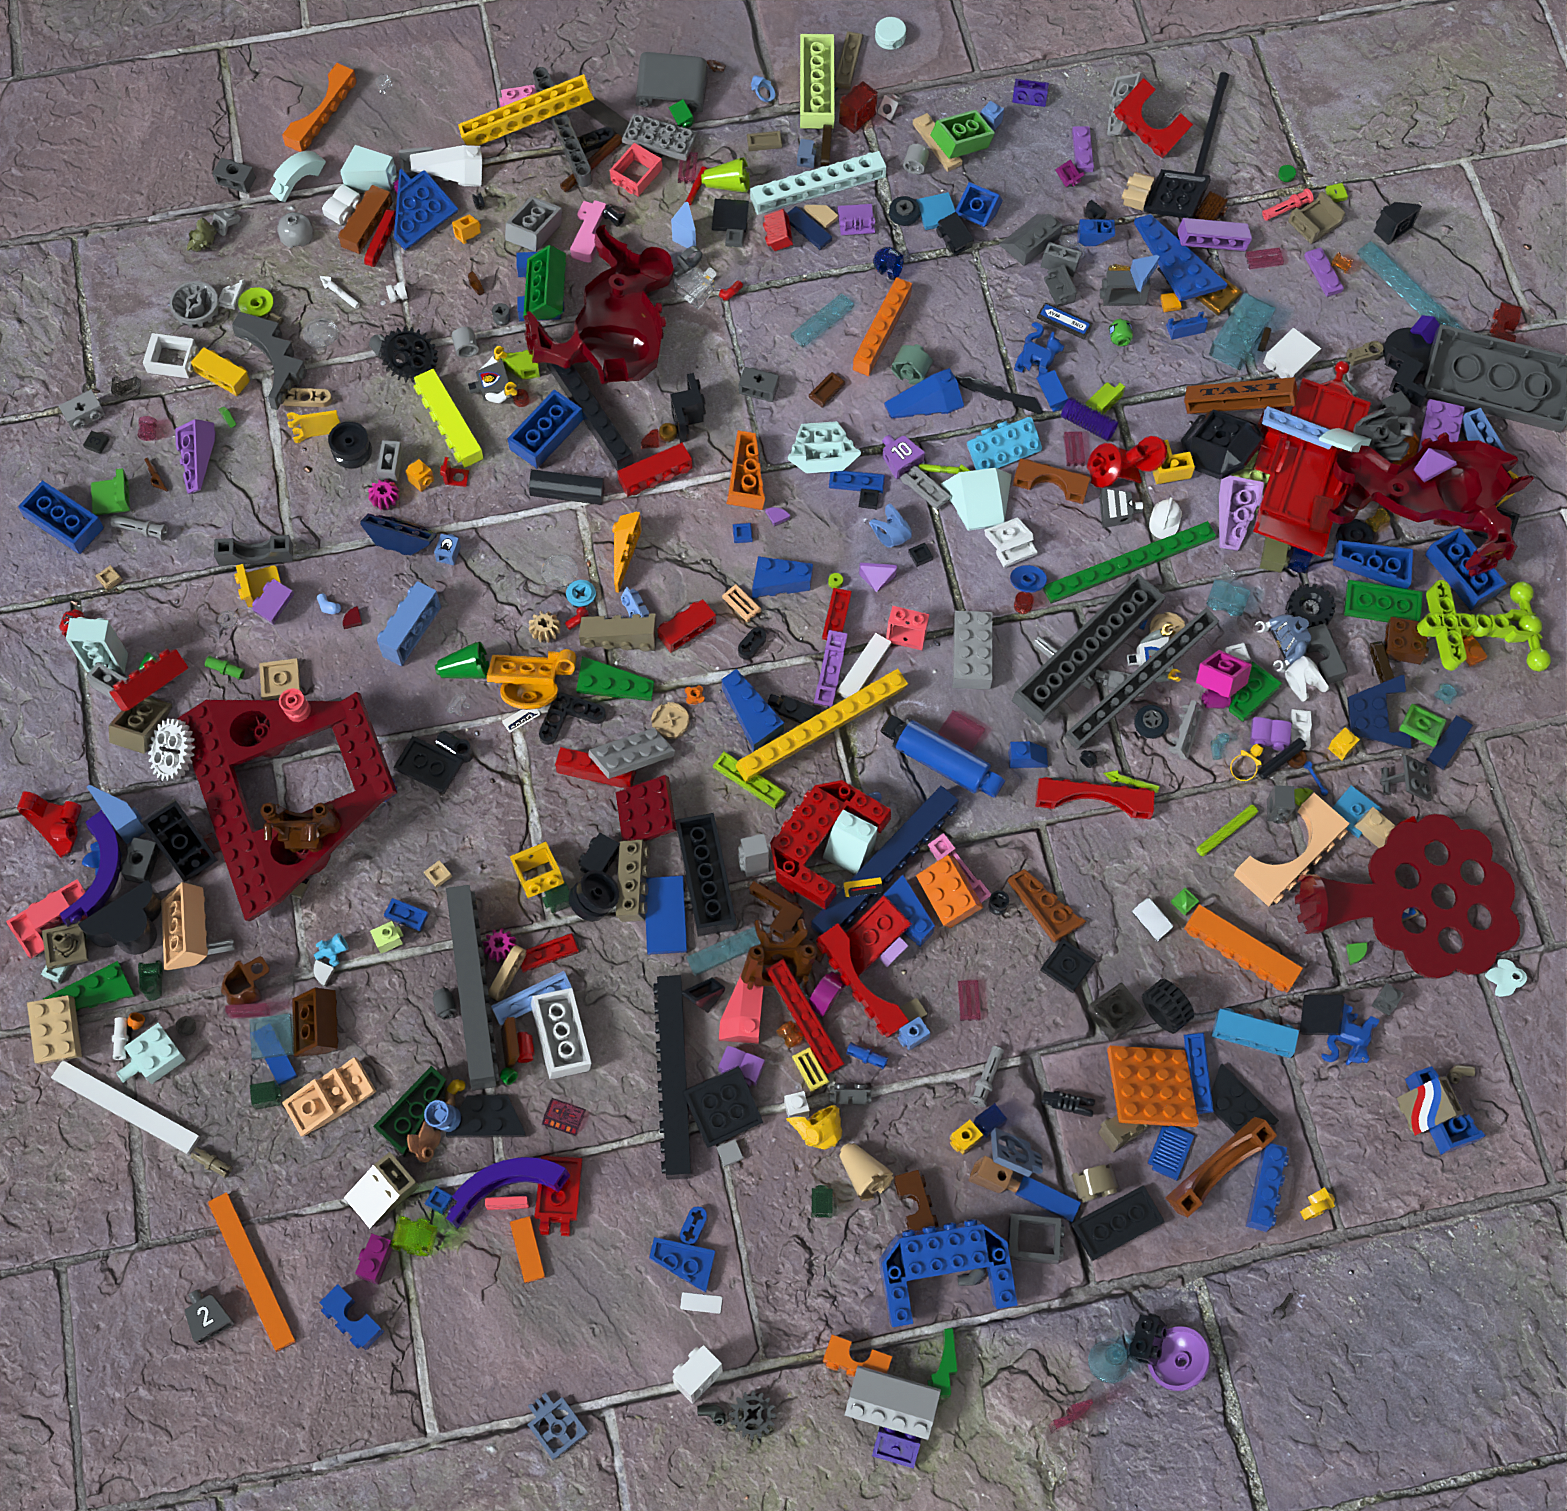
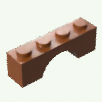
M1020 458L1013 486L1031 490L1039 483H1053L1062 489L1065 500L1083 504L1091 477L1082 473L1077 474L1066 469H1058L1048 464H1040L1029 459Z

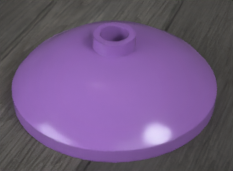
M1178 1326L1167 1329V1336L1163 1339L1161 1347V1358L1158 1360L1157 1366L1148 1365L1149 1371L1154 1380L1168 1390L1184 1391L1191 1389L1202 1381L1209 1369V1346L1205 1339L1191 1328ZM1186 1360V1364L1181 1366V1363Z

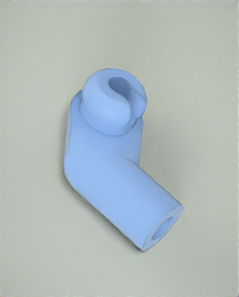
M322 593L317 596L322 612L335 614L341 611L340 604L328 602L326 594Z

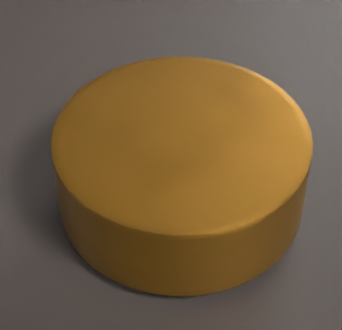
M671 423L661 425L659 428L660 438L666 442L673 441L677 437L676 426Z

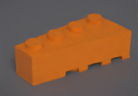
M737 431L726 504L762 510L765 496L763 494L756 433Z

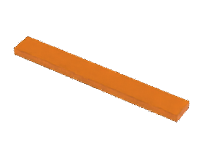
M226 1192L208 1201V1205L275 1351L278 1352L295 1343L296 1340L229 1194Z

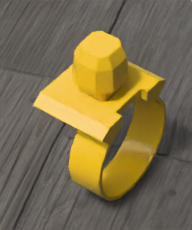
M1255 744L1250 749V754L1241 750V755L1236 756L1232 760L1230 770L1233 776L1232 764L1238 757L1248 756L1256 763L1255 775L1250 779L1240 781L1253 779L1257 774L1258 766H1262L1261 761L1256 759L1263 752V748L1258 744Z
M1324 1187L1308 1196L1311 1205L1300 1211L1304 1221L1323 1214L1324 1210L1335 1207V1198Z

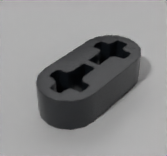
M760 627L753 628L738 646L740 658L744 660L751 659L766 642V632ZM760 634V635H761V639H760V638H757V639L754 641V635L758 636V635ZM750 646V652L746 651L743 653V648L747 649Z

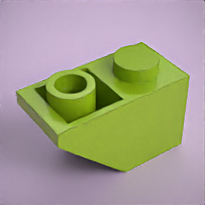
M528 350L515 353L509 352L505 359L501 358L504 368L522 380L540 377L538 363H532V354L529 355Z

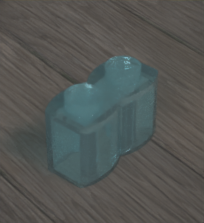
M1214 580L1206 605L1210 606L1213 610H1224L1231 616H1242L1250 591L1239 586H1232L1221 580Z

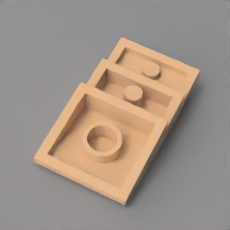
M354 1057L340 1068L332 1069L320 1079L312 1080L282 1103L300 1136L303 1137L341 1116L377 1091L358 1058Z

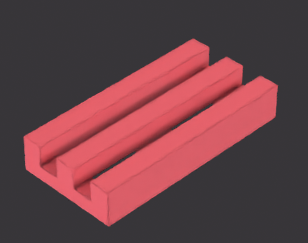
M526 1196L491 1197L485 1199V1207L487 1210L529 1208V1200Z

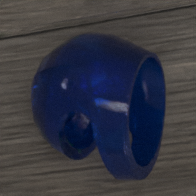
M892 247L879 249L873 258L876 271L881 275L887 271L890 280H895L896 277H899L904 263L903 255Z

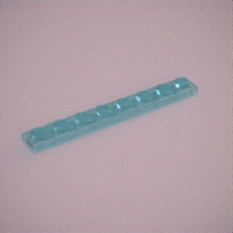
M1370 241L1358 250L1357 255L1421 316H1433L1439 324L1463 329L1375 244Z

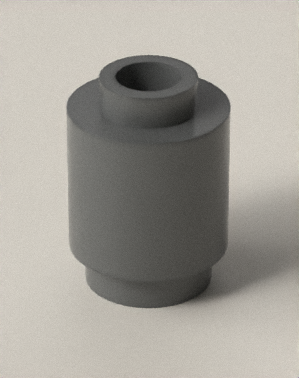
M382 334L372 336L369 342L370 348L379 359L381 343L385 339Z
M448 988L434 991L432 999L437 1017L443 1020L452 1018L453 1014L457 1011L452 993L449 992Z

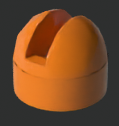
M132 1012L129 1014L127 1024L133 1030H138L143 1026L145 1017L140 1013Z

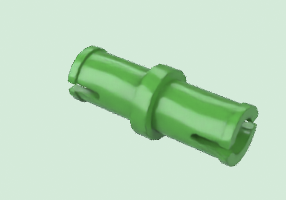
M208 656L205 661V667L217 670L222 675L227 674L239 680L244 676V668L232 665L227 660L222 661Z

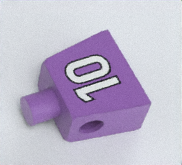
M889 434L883 438L882 442L885 445L883 459L896 479L900 478L904 473H908L912 466L917 467L924 462L925 452L906 436H901L895 440Z

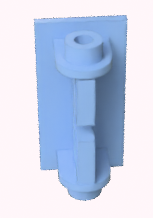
M626 587L621 596V601L626 607L629 617L632 618L634 614H640L641 617H649L650 613L646 606H638L643 604L638 591H635V589L629 590Z

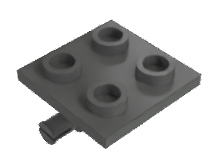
M1403 755V773L1389 777L1388 767L1380 769V784L1383 788V795L1391 794L1390 784L1405 782L1406 792L1427 802L1431 801L1430 772L1426 764L1408 755Z

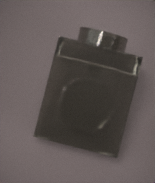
M137 376L124 381L117 377L112 378L111 393L124 401L140 395L141 379Z

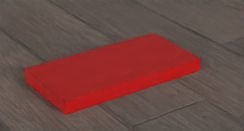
M885 895L846 932L850 939L851 962L858 977L912 925Z

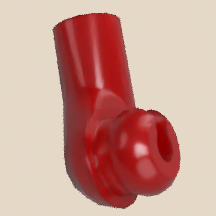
M737 280L727 291L721 289L719 297L723 298L724 301L729 300L743 288V283Z

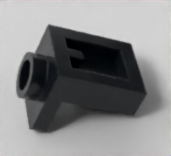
M1091 199L1086 205L1085 214L1089 219L1105 220L1107 211Z

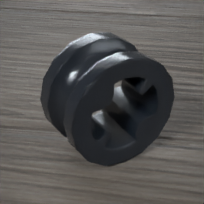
M478 192V195L472 194L476 209L478 210L479 207L484 208L485 203L481 192Z

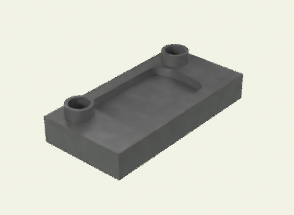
M1443 324L1439 325L1435 332L1422 385L1428 390L1425 399L1464 406L1465 409L1469 410L1481 408L1484 414L1559 433L1564 429L1567 424L1566 355Z

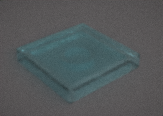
M290 1014L249 1019L251 1055L253 1060L294 1054Z

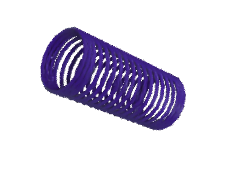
M1073 397L1068 399L1061 412V417L1065 420L1073 422L1076 426L1079 425V427L1090 431V433L1093 432V435L1095 434L1107 442L1111 439L1118 426V421L1112 420V417L1109 419V416L1106 417V415L1101 414L1098 410H1092V407L1090 408L1086 404L1084 405V403L1081 404V401L1078 402Z

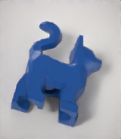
M1034 322L1032 326L1037 331L1028 334L1025 338L1023 351L1017 358L1014 370L1022 373L1024 367H1026L1030 371L1032 364L1039 365V377L1048 373V368L1052 365L1055 355L1064 350V345L1061 344L1059 339L1054 337L1055 332L1051 333L1046 347L1032 342L1033 339L1040 338L1044 333L1043 326L1040 323Z
M1344 1003L1341 1034L1329 1035L1327 1045L1332 1053L1330 1055L1321 1054L1322 1059L1327 1062L1336 1061L1339 1058V1049L1335 1042L1341 1041L1353 1046L1348 1054L1346 1065H1349L1351 1062L1357 1064L1367 1063L1370 1059L1367 1046L1371 1041L1372 1029L1378 1025L1379 1019L1370 1016L1362 1026L1352 1023V1021L1357 1019L1358 1014H1352L1353 1007Z

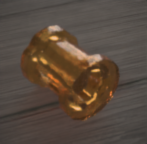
M1338 252L1331 266L1344 270L1346 274L1354 260L1348 259Z

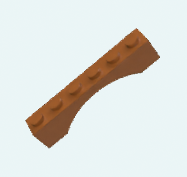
M1253 1117L1165 1198L1178 1214L1188 1218L1203 1204L1210 1190L1228 1171L1247 1157L1265 1148L1277 1137L1276 1133L1266 1120Z

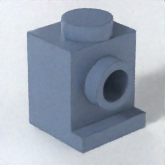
M800 140L797 166L814 168L817 148H814L815 143L813 140Z

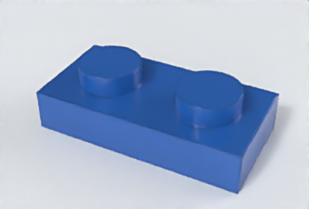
M394 898L391 899L384 913L386 919L421 932L429 915L427 911Z

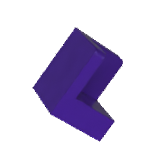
M1422 315L1410 331L1412 334H1420L1428 344H1431L1440 324L1435 317Z

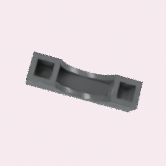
M289 535L270 536L266 542L259 544H246L234 538L214 539V557L219 566L293 562V543Z

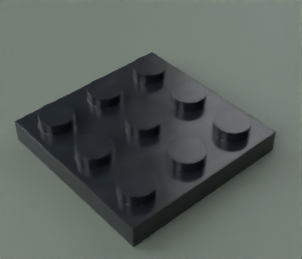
M1161 169L1145 203L1144 213L1194 219L1211 181L1210 175Z
M739 1066L682 1091L707 1148L763 1123Z

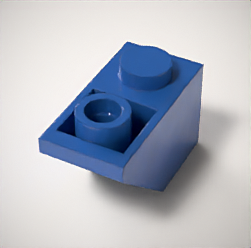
M1079 220L1077 230L1078 246H1097L1115 236L1114 220Z

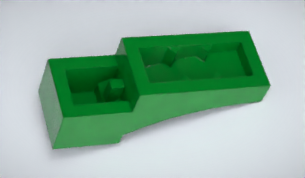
M953 1328L943 1330L941 1362L937 1373L931 1374V1380H927V1386L941 1389L939 1398L951 1396L949 1375H956L957 1373Z

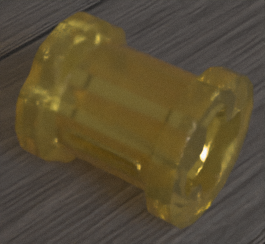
M1378 509L1376 514L1367 518L1365 522L1369 524L1373 532H1377L1380 526L1390 521V516L1384 509Z

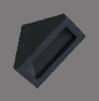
M711 977L682 991V995L709 1013L724 993L725 987Z

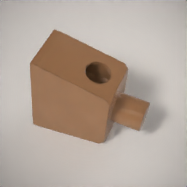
M983 1156L975 1162L968 1179L969 1182L996 1193H1001L1006 1189L1016 1193L1020 1186V1181L1011 1177L1013 1170L994 1163L993 1159L987 1156Z

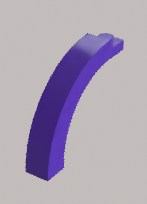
M102 810L85 821L88 830L99 844L100 864L92 885L83 896L60 913L62 921L67 927L80 921L83 915L88 918L101 910L111 897L119 879L121 868L119 842L112 824Z
M522 1157L494 1163L475 1173L458 1188L452 1196L457 1203L449 1209L446 1219L452 1226L458 1229L474 1206L486 1195L500 1187L513 1183L531 1182L548 1186L559 1192L570 1177V1174L561 1165L539 1158Z

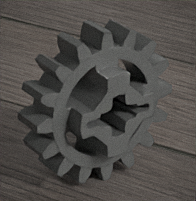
M752 1391L751 1396L744 1392V1398L737 1397L738 1404L731 1405L735 1412L729 1413V1417L735 1420L731 1421L730 1424L731 1426L737 1425L735 1433L742 1431V1438H745L748 1434L751 1440L754 1439V1435L761 1439L763 1431L769 1434L768 1426L774 1427V1423L770 1420L776 1418V1414L771 1413L775 1406L768 1405L770 1398L763 1400V1393H760L757 1397L755 1396V1391ZM756 1401L759 1403L757 1405H749L747 1402ZM741 1408L744 1412V1418L739 1422L738 1412ZM765 1409L767 1411L766 1422L761 1418V1414ZM749 1411H751L752 1413H754L755 1411L757 1412L756 1420L752 1418L747 1421L749 1417ZM748 1426H756L759 1429L748 1430L746 1428Z

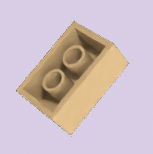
M67 995L28 1002L34 1062L36 1064H47L82 1057L74 997Z

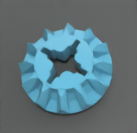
M576 580L566 590L567 600L572 606L588 607L591 602H594L596 596L595 587L586 580ZM582 591H584L585 596H580L579 598L578 592L582 593Z

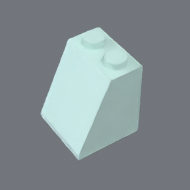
M357 145L353 147L340 171L344 185L357 193H365L372 185L391 192L395 186L393 182L398 179L396 165L392 156Z
M842 810L832 828L823 859L856 875L863 867L876 844L878 827Z

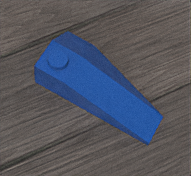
M950 368L929 376L884 402L891 418L913 417L917 414H925L927 416L931 415V413L940 412L948 414L964 407L958 382Z

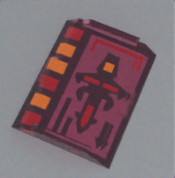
M552 1098L544 1114L542 1125L576 1136L586 1109Z

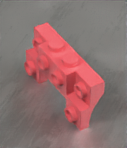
M78 879L58 891L49 893L43 900L32 903L26 910L6 921L30 959L44 951V943L41 937L42 930L55 928L63 923L60 913L86 892ZM83 915L80 919V922L85 920L87 917Z

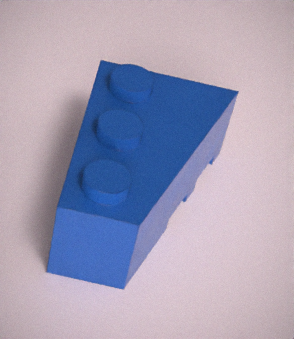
M902 875L884 895L912 923L904 934L921 947L933 934L935 925L904 875Z

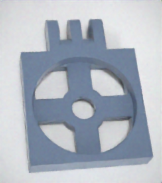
M994 1128L991 1132L994 1163L1027 1177L1032 1172L1037 1174L1043 1172L1042 1156L1031 1150L1030 1142ZM999 1139L1006 1142V1147L999 1144ZM1015 1146L1023 1149V1154L1017 1152ZM1016 1160L1021 1161L1024 1164H1018L1016 1163Z
M543 1393L542 1397L546 1401L545 1404H542L539 1398L535 1400L539 1406L537 1410L533 1404L528 1405L536 1418L527 1425L554 1461L587 1435L588 1432L563 1397L553 1404L548 1395ZM564 1410L569 1414L562 1420L554 1417L552 1411ZM545 1418L549 1423V1430L540 1435V1423ZM575 1422L577 1426L576 1435L573 1439H570L566 1433V1427ZM557 1424L562 1426V1430L559 1433H555L553 1429ZM556 1437L561 1440L564 1446L552 1448L546 1443Z

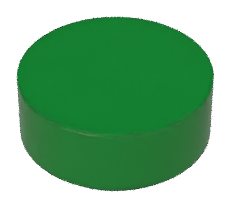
M1291 165L1281 166L1278 172V177L1283 182L1293 181L1296 175V170Z

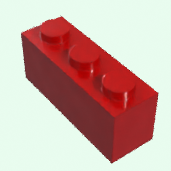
M703 599L699 602L696 601L685 611L678 612L670 621L661 623L657 628L658 638L672 653L715 625L716 614Z

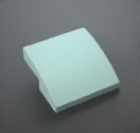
M1335 428L1320 436L1319 441L1350 452H1359L1361 445H1370L1371 439Z

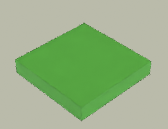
M1411 704L1399 730L1434 747L1447 720L1415 704Z

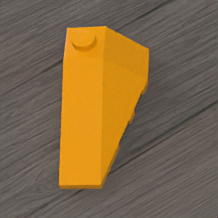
M637 511L621 515L618 522L614 523L612 529L614 533L615 592L618 593L642 531L640 512Z

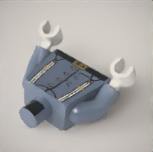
M1282 614L1269 619V622L1259 621L1255 624V626L1263 625V629L1257 631L1260 633H1266L1269 627H1272L1271 632L1285 660L1284 662L1280 660L1274 662L1273 666H1281L1277 670L1278 672L1285 673L1288 665H1292L1294 661L1306 655L1311 635L1307 629L1309 622L1305 618Z

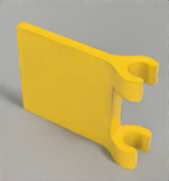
M336 410L298 415L293 412L287 413L288 419H294L288 422L289 428H293L294 435L300 434L297 437H293L295 443H300L308 437L327 435L331 432L332 428L340 423Z

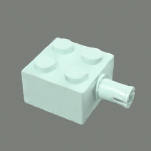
M157 1023L124 1046L132 1059L128 1065L117 1071L116 1074L124 1083L137 1072H140L153 1084L186 1059L163 1027Z

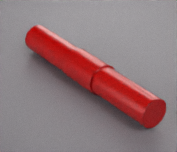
M704 166L701 167L685 201L689 205H692L702 184L701 175L707 169Z

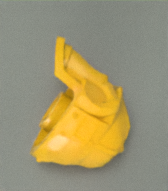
M831 1105L817 1111L808 1120L805 1117L786 1118L787 1122H790L802 1139L805 1140L807 1146L823 1150L829 1149L830 1147H835L842 1137L840 1108L836 1105Z

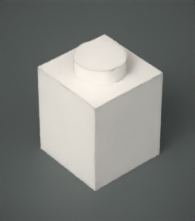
M804 1091L784 1096L788 1118L809 1117V1107Z

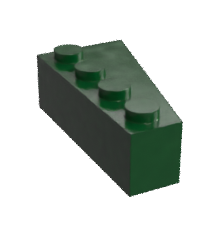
M430 1066L373 1126L374 1130L404 1158L409 1151L407 1136L409 1134L418 1135L425 1121L424 1111L430 1102L439 1099L447 1085L446 1079Z

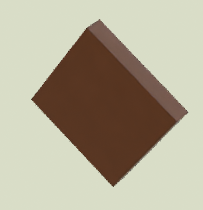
M507 1017L501 1028L505 1067L513 1068L520 1053L515 1018Z

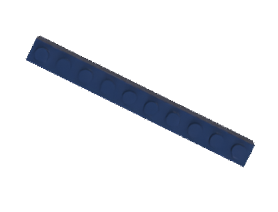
M940 786L850 881L880 877L882 886L885 883L889 884L895 876L894 873L897 870L901 871L906 866V860L910 856L914 857L919 852L921 844L929 842L933 836L932 833L936 829L940 830L946 822L945 819L948 816L952 817L957 812L958 799L944 787ZM843 887L827 909H822L811 921V928L819 935H822L836 924H839L841 928L846 924L850 925L856 917L854 915L859 910L862 912L869 904L868 900L871 897L875 898L879 893L846 897Z

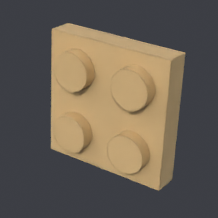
M297 658L259 663L261 697L263 700L278 699L285 690L291 688L301 691L299 661Z

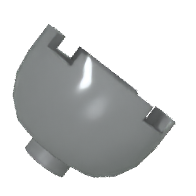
M290 212L280 219L277 231L280 241L285 246L293 248V246L301 245L303 247L313 238L311 222L305 215L298 212Z

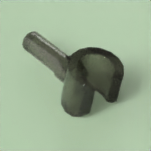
M1289 1293L1283 1303L1273 1309L1272 1315L1275 1314L1277 1309H1280L1282 1316L1279 1320L1285 1318V1309L1293 1298V1294Z

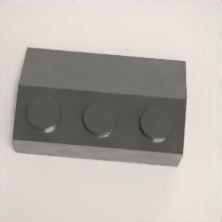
M1036 214L1002 241L1000 246L1019 263L1026 266L1046 249L1048 242L1054 243L1061 237L1063 224L1051 214Z

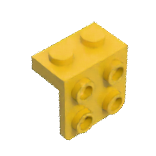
M243 564L236 565L237 573H234L237 584L241 586L238 592L241 600H245L248 608L253 607L254 600L257 597H261L264 593L263 588L268 581L271 582L275 579L281 583L278 569L274 565L246 572Z

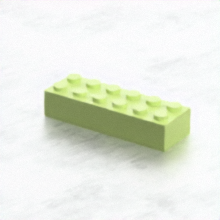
M800 34V128L823 129V124L832 125V129H834V34Z

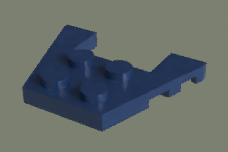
M1404 675L1347 697L1351 733L1356 737L1411 749L1410 735L1404 732L1390 733L1386 694L1406 692Z

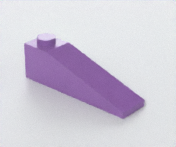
M194 419L175 429L177 451L181 452L182 458L179 461L180 465L184 466L185 469L183 477L188 494L201 490L216 435L213 422Z

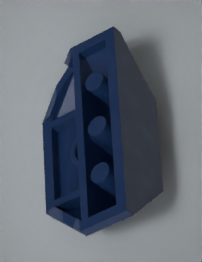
M368 513L360 521V525L376 546L400 552L402 555H413L430 545L437 536L435 532H432L427 527L389 516H374V514Z

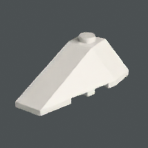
M462 145L410 155L411 171L420 173L425 170L429 176H439L444 181L459 182L458 185L481 187L480 146Z

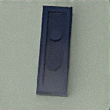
M797 206L787 213L790 225L819 250L832 241V236Z
M1456 715L1427 760L1444 770L1473 725Z

